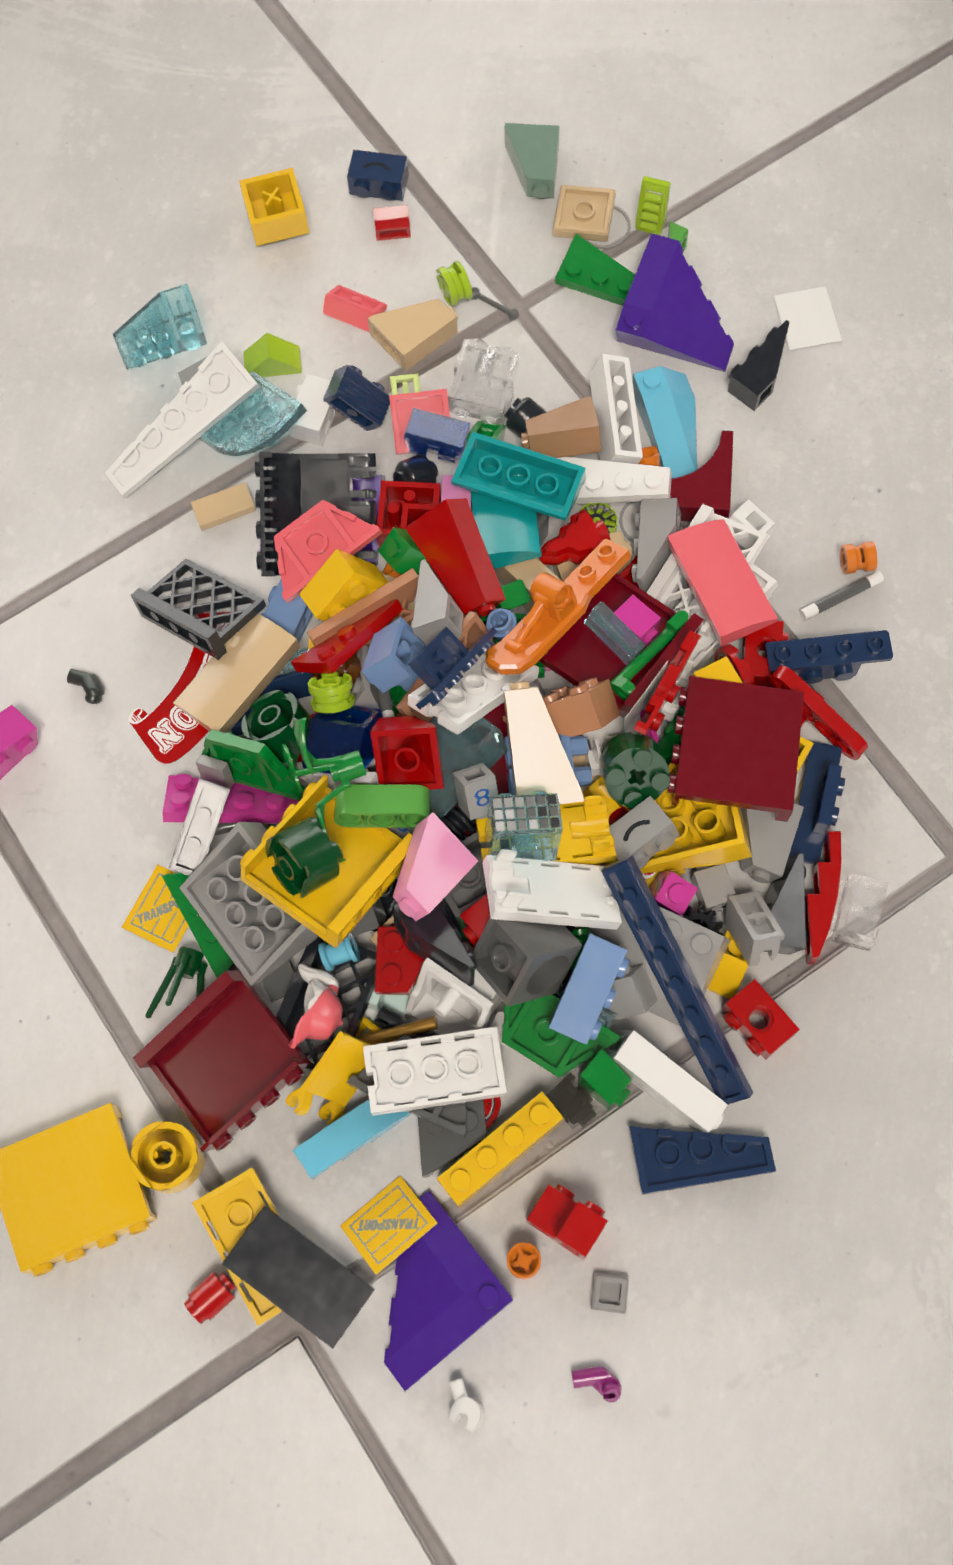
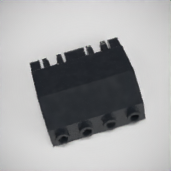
M259 452V459H255V476L260 477V490H256L255 504L256 508H260V521L256 522V537L261 539V551L257 552L256 564L257 569L261 570V577L280 575L277 563L278 552L275 550L274 536L322 500L335 505L342 511L356 515L359 519L371 525H376V501H353V498H376V491L372 489L353 491V478H376V471H352V467H376V453L292 454ZM363 550L358 551L353 556L360 559L377 558V552ZM370 562L377 567V562Z

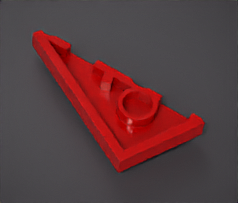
M393 599L352 625L341 628L337 634L293 659L291 664L296 672L333 674L373 637V634L383 629L403 610L398 599Z
M691 630L689 631L673 663L669 665L649 700L642 721H637L634 730L643 735H649L651 730L658 731L666 716L661 711L666 702L672 704L681 688L676 683L701 635Z

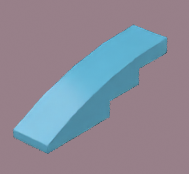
M367 1100L293 1149V1152L313 1180L340 1160L343 1161L367 1143L374 1142L412 1114L402 1111L372 1116L370 1101Z

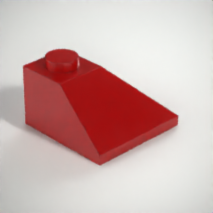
M412 716L379 718L370 731L378 784L422 785L429 790L444 789L436 725Z

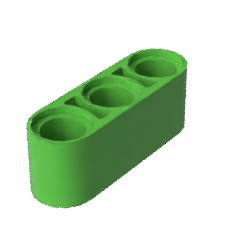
M351 784V787L344 789L335 796L334 822L339 826L349 828H415L421 820L430 815L431 792L422 785Z

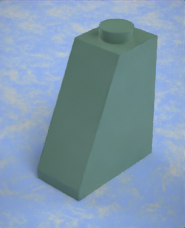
M505 123V147L527 197L540 199L554 198L560 126Z

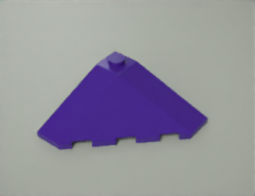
M651 233L615 330L616 341L726 372L734 342L730 335H726L719 322L721 318L712 301L707 300L702 291V283L693 266L688 265L682 254L684 250L679 240Z
M430 1191L422 1195L419 1200L433 1216L437 1224L399 1255L396 1260L395 1275H398L396 1296L391 1300L388 1326H392L389 1349H385L384 1364L404 1391H407L514 1301Z

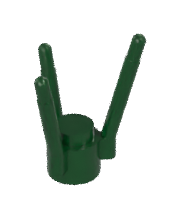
M188 947L179 948L177 956L173 957L170 969L145 1014L146 1018L152 1017L174 975L175 978L165 1002L166 1006H171L182 978L193 979L196 974V998L204 991V977L208 965L202 963L204 957L202 952Z

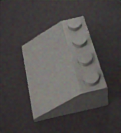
M238 822L179 888L251 986H255L312 943L318 935L241 881V859L248 850H255L261 844V839L267 830L260 822Z
M620 907L622 923L617 930L589 927L590 933L598 934L601 939L628 950L625 958L630 960L629 964L631 967L640 964L644 965L658 999L648 1011L680 1026ZM659 907L705 996L730 940L725 936Z

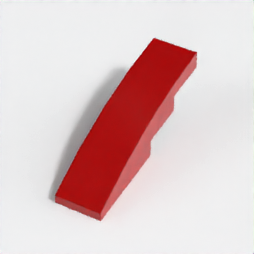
M828 831L825 835L823 842L824 862H818L812 871L814 894H807L805 896L807 903L805 925L808 931L805 949L807 965H813L819 958L831 927L839 893L842 865L841 831Z

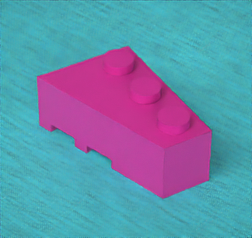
M13 705L0 712V780L38 745L37 727Z

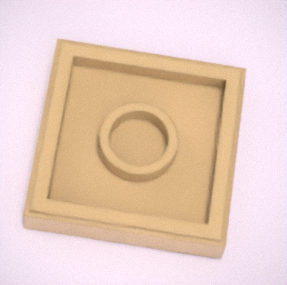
M561 185L553 226V236L574 238L577 233L587 240L608 241L616 190Z

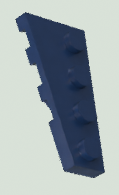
M629 1126L641 1195L776 1172L769 1137Z

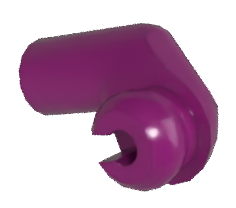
M596 1366L571 1371L574 1389L592 1386L609 1403L616 1402L620 1398L622 1386L619 1380L605 1367Z

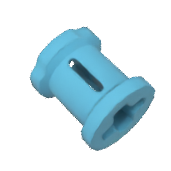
M351 933L347 935L337 948L325 942L318 945L322 963L329 972L334 970L336 965L350 960L353 962L360 960L359 949Z

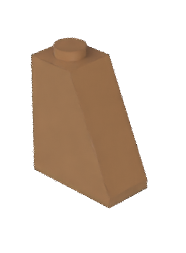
M591 396L526 420V433H521L523 448L554 458L601 452L600 427Z

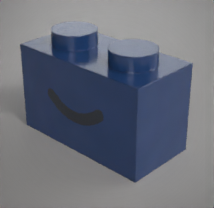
M353 149L347 174L349 194L359 197L381 198L388 201H403L409 176L407 156Z

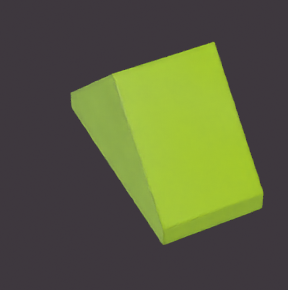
M266 333L243 352L244 368L252 378L302 373L299 345L272 334Z

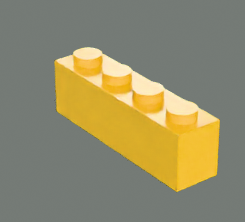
M540 1092L437 1178L439 1184L460 1209L563 1123L564 1117L546 1095Z

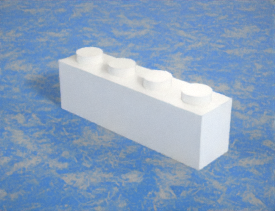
M602 354L589 373L592 402L600 427L601 452H599V457L603 461L638 464L643 455L630 361L628 357Z

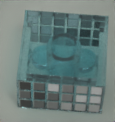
M537 791L530 795L504 793L496 797H490L485 829L488 855L497 856L500 850L504 849L517 851L516 858L556 860L563 831L558 793Z

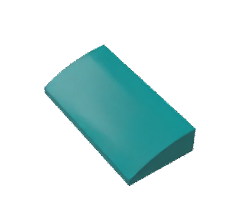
M472 432L453 475L451 484L566 521L585 481L586 468Z
M471 491L472 514L494 569L542 556L537 512Z

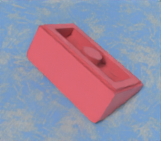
M337 285L325 295L323 313L370 333L368 318L385 312L387 305Z

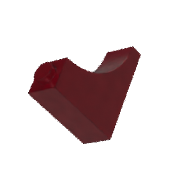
M722 430L717 450L701 468L688 475L671 479L670 498H677L681 521L692 522L702 504L712 507L715 514L728 519L731 505L734 431Z

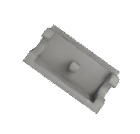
M759 891L728 896L724 923L748 966H757L761 959L760 954L765 950H769L768 956L771 960H774L778 955L780 942L784 940L785 934Z

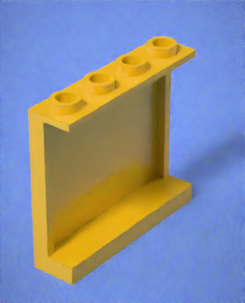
M324 774L317 783L311 782L303 793V798L297 805L291 804L282 816V821L276 827L271 826L264 833L261 844L255 850L250 849L245 853L240 861L241 881L334 948H337L400 875L412 835L408 833L401 839L387 828H349L339 826L334 822V797L324 806L325 828L330 842L334 841L338 844L346 861L339 862V875L336 879L306 897L300 898L299 893L295 896L289 894L279 883L271 869L276 863L273 855L267 858L265 851L266 841L301 820L310 817L316 818L314 809L316 804L332 792L327 787L328 776Z
M113 1103L103 1105L0 1149V1209L21 1273H33L34 1277L44 1275L54 1270L53 1264L65 1259L66 1263L79 1260L86 1256L85 1250L96 1245L98 1249L109 1247L118 1242L117 1236L130 1232V1235L139 1234L150 1228V1222L157 1220L156 1214L151 1213L142 1184L131 1171L129 1161L131 1152L120 1124V1120L123 1118L119 1107Z

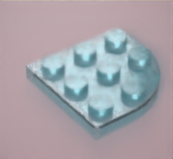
M253 371L250 375L260 388L200 436L199 439L223 455L242 456L275 445L279 438L296 424L307 410L301 402Z

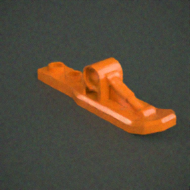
M605 538L564 581L546 572L540 573L534 579L530 590L534 605L529 613L500 642L491 646L486 651L485 661L487 666L501 675L521 674L534 666L586 612L591 599L631 559L629 550Z

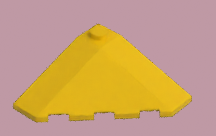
M670 763L668 766L669 776L676 773V764ZM667 789L654 800L673 822L680 836L675 838V842L668 849L660 850L652 856L649 862L640 869L641 873L714 866L752 857L741 808L678 799L677 805L674 806L672 805L673 794L667 793Z

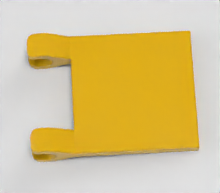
M339 1031L303 1085L287 1096L286 1104L293 1108L298 1103L294 1112L301 1116L306 1115L311 1107L313 1094L330 1100L318 1112V1116L324 1120H327L331 1114L327 1125L344 1116L345 1106L357 1090L349 1086L347 1082L351 1076H356L365 1069L363 1046L371 1044Z

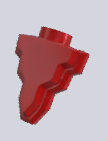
M583 509L572 515L570 522L560 528L558 537L547 541L542 546V556L538 557V559L544 565H559L568 561L580 565L605 538L611 541L608 529L602 520L594 523L588 512Z

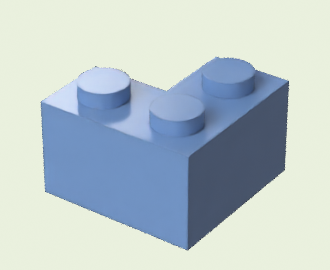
M400 617L373 634L362 673L382 693L396 685L401 686L408 692L419 678L408 664L426 645L420 638L415 636L412 627Z

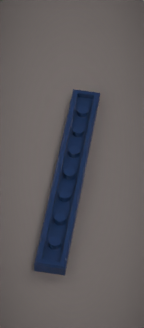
M633 855L605 866L601 872L715 1095L728 1105L750 1098L754 1092Z

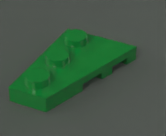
M576 233L557 272L555 284L623 306L635 274Z

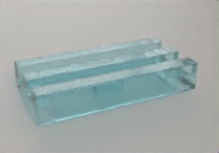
M602 601L593 608V611L584 621L626 665L638 656L646 646Z

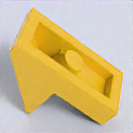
M727 929L725 937L730 942L708 990L730 1000L735 996L748 968V964Z

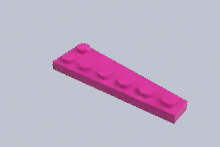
M188 774L169 775L162 811L163 822H185L200 778H193ZM234 782L219 823H280L286 809L291 804L297 805L299 801Z

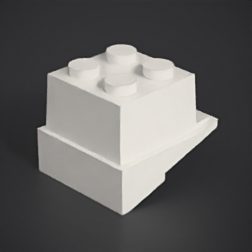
M462 943L466 951L470 950L473 952V947L467 943ZM427 957L423 963L415 989L410 995L405 1012L416 1020L435 1016L438 1022V1029L432 1031L442 1035L488 1028L489 1019L502 999L477 970H475L474 985L468 986ZM475 1037L455 1039V1041L465 1040V1039H472V1038H475Z

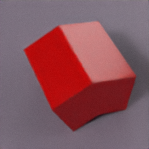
M407 205L373 208L377 241L411 237Z

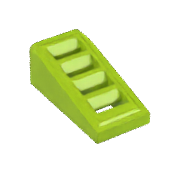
M643 176L635 222L636 230L661 235L667 219L671 182ZM648 190H649V191H653V192H657V193H661L662 195L656 194V193H652V192H648Z

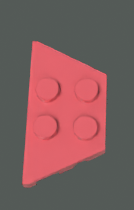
M320 501L274 536L275 550L278 552V570L282 579L283 599L290 603L298 597L300 592L336 549L354 555L380 536L382 531L378 526L371 525L359 519L356 515L342 511L327 501Z

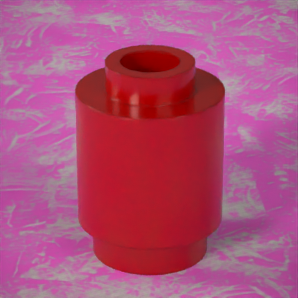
M213 1271L188 1294L189 1299L184 1302V1305L200 1324H203L207 1319L211 1321L236 1298L233 1293L236 1285L225 1272L218 1275Z

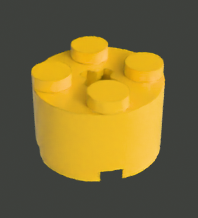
M159 1121L147 1125L139 1131L131 1145L129 1161L133 1175L144 1186L161 1193L171 1194L187 1189L197 1180L205 1165L204 1152H201L199 1149L202 1144L198 1137L184 1126L175 1122ZM165 1151L172 1153L170 1156L171 1161L168 1164L163 1162L165 1160L163 1155Z

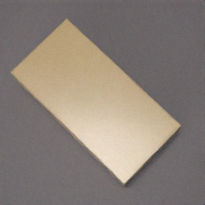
M246 482L190 502L201 531L256 511Z

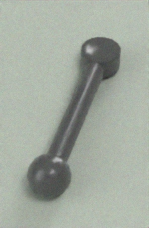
M472 287L473 300H482L508 314L511 320L518 318V310L509 309L481 294L477 287Z

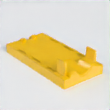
M601 795L586 796L582 802L550 805L558 806L559 816H550L549 806H542L547 807L548 817H539L538 807H536L537 817L528 818L527 808H525L526 818H517L516 809H514L515 819H505L504 810V819L494 820V813L483 819H475L479 843L486 842V848H481L482 864L486 855L500 852L499 841H508L509 850H511L510 840H519L520 850L514 851H521V858H523L522 851L531 850L532 859H534L533 850H542L543 860H545L544 850L553 849L554 859H546V861L554 860L556 862L586 865L614 862L616 860L615 843L610 831L605 798H601ZM560 817L561 828H551L550 818ZM549 818L551 836L542 837L539 819ZM528 819L538 820L540 837L531 838ZM515 820L516 829H518L517 820L527 821L529 838H520V831L518 830L519 838L510 839L509 831H507L508 839L499 840L497 831V840H488L487 830H496L495 821H504L505 829H507L506 821ZM542 838H551L552 848H543ZM530 839L531 849L522 850L521 840ZM531 839H540L542 848L533 849ZM498 841L499 851H490L489 842Z
M254 1167L192 1202L223 1262L226 1259L224 1252L227 1251L229 1255L262 1208L266 1206L259 1191L262 1192L270 1209L280 1216ZM208 1221H211V1223H212V1225H213V1227H214L215 1231L217 1232V1234H218V1236H219L220 1239L217 1240V1238H216L214 1232L212 1231V1229H211V1227H210ZM227 1268L257 1326L282 1312L279 1307ZM242 1282L244 1283L252 1298L251 1301L249 1300L244 1288L241 1285Z

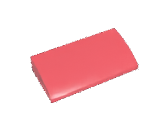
M724 519L697 524L667 536L669 549L721 647L778 621L773 608Z

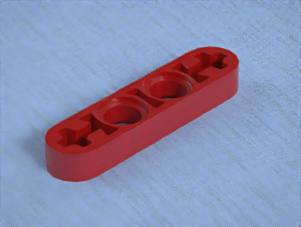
M781 665L770 676L769 682L774 688L804 692L802 715L834 746L842 748V754L852 760H858L868 748L864 738L793 670Z

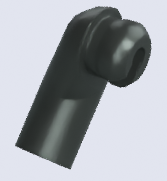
M75 669L69 670L67 682L83 687L86 692L85 700L87 703L99 704L102 701L101 696L104 695V687L98 676Z

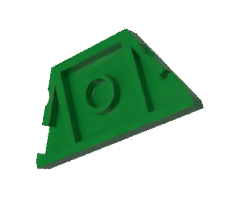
M211 729L205 738L203 745L205 748L202 751V755L228 762L234 782L298 801L301 800L303 793L300 794L294 786L288 769L265 744L255 739L249 740L238 737L230 732L223 733Z
M182 873L162 876L216 978H218L225 971H229L234 962L179 888L189 876Z
M553 994L509 1007L505 1004L501 1042L558 1078L595 1056L601 1049L604 1050L616 1043L621 1037L602 1025L596 1040L589 1039L586 1045L548 1028L560 1001Z

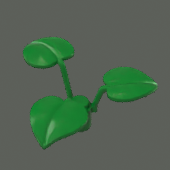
M307 718L293 720L294 735L307 769L300 770L297 768L299 755L295 756L285 743L281 744V749L288 766L290 778L300 794L304 793L298 779L299 776L314 775L318 772L330 770L333 781L341 782L338 787L316 804V808H314L316 819L319 821L322 831L329 839L324 820L325 804L344 789L351 787L350 780L367 775L358 750L334 758L315 759L306 748L305 723ZM342 858V859L339 860L338 862H343V861H346V860H345L344 858Z

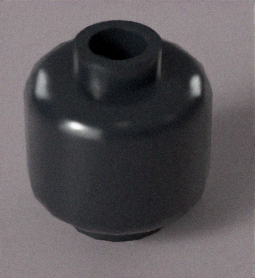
M518 397L504 415L507 418L506 427L521 439V433H526L525 421L547 411L530 397L523 398L522 400Z
M421 454L415 455L397 464L393 473V481L436 483L438 469L435 463L431 460L429 461L427 457Z

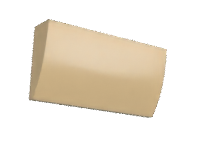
M257 614L224 644L227 653L219 660L212 657L173 704L209 732L211 729L223 733L229 732L298 651L300 646L297 638L269 619Z

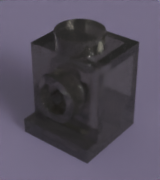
M570 1073L546 1097L572 1129L578 1124L584 1128L597 1116V1113L590 1104L593 1100L591 1095L581 1085L577 1088L573 1085L575 1076Z

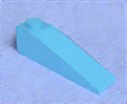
M662 366L633 374L632 383L635 404L651 445L656 446L658 453H660V466L670 467L672 478L682 477L696 471L695 396L686 374Z

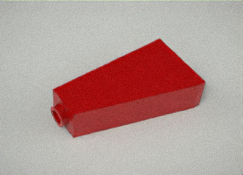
M467 498L445 499L406 526L408 534L464 615L471 611L478 614L479 617L487 616L496 609L495 606L506 600Z

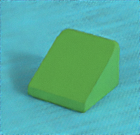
M670 222L668 238L679 240L684 251L687 247L688 229Z

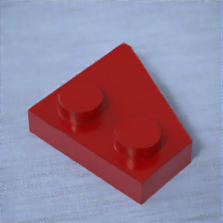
M378 927L375 993L378 995H409L417 982L416 979L425 959L407 949L395 927Z

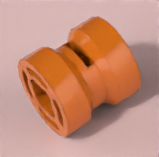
M873 541L862 542L860 546H854L853 544L841 545L840 564L844 575L854 574L857 570L861 569L865 572L877 569L878 557Z
M518 1243L508 1252V1269L516 1278L530 1279L540 1269V1253L532 1244Z

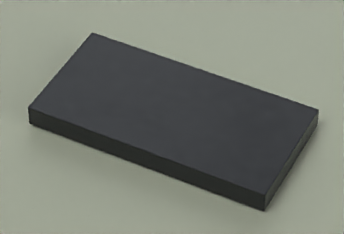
M267 1206L262 1208L222 1263V1265L332 1349L375 1290V1288Z

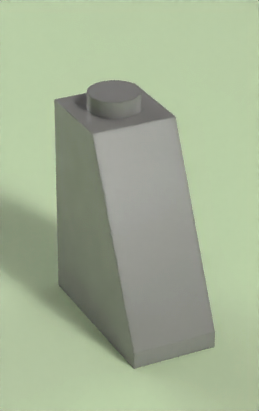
M794 803L793 812L788 822L776 821L775 813L741 808L752 857L741 860V869L743 872L751 874L753 880L768 884L783 876L804 809L803 806Z

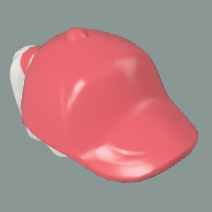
M303 963L298 965V970L302 979L308 983L304 1000L305 1014L299 1020L294 1038L289 1043L291 1049L296 1048L306 1038L327 1040L337 1027L343 1024L341 1019L342 1006L337 998L339 982L331 974L306 966Z

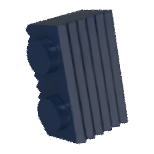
M345 365L334 371L323 401L337 409L342 415H346V418H350L351 421H354L355 424H358L359 427L364 428L366 431L381 426L385 419L384 416L387 414L386 411L389 409V394L384 391L385 389L381 384L371 382L362 376L363 373L359 368Z

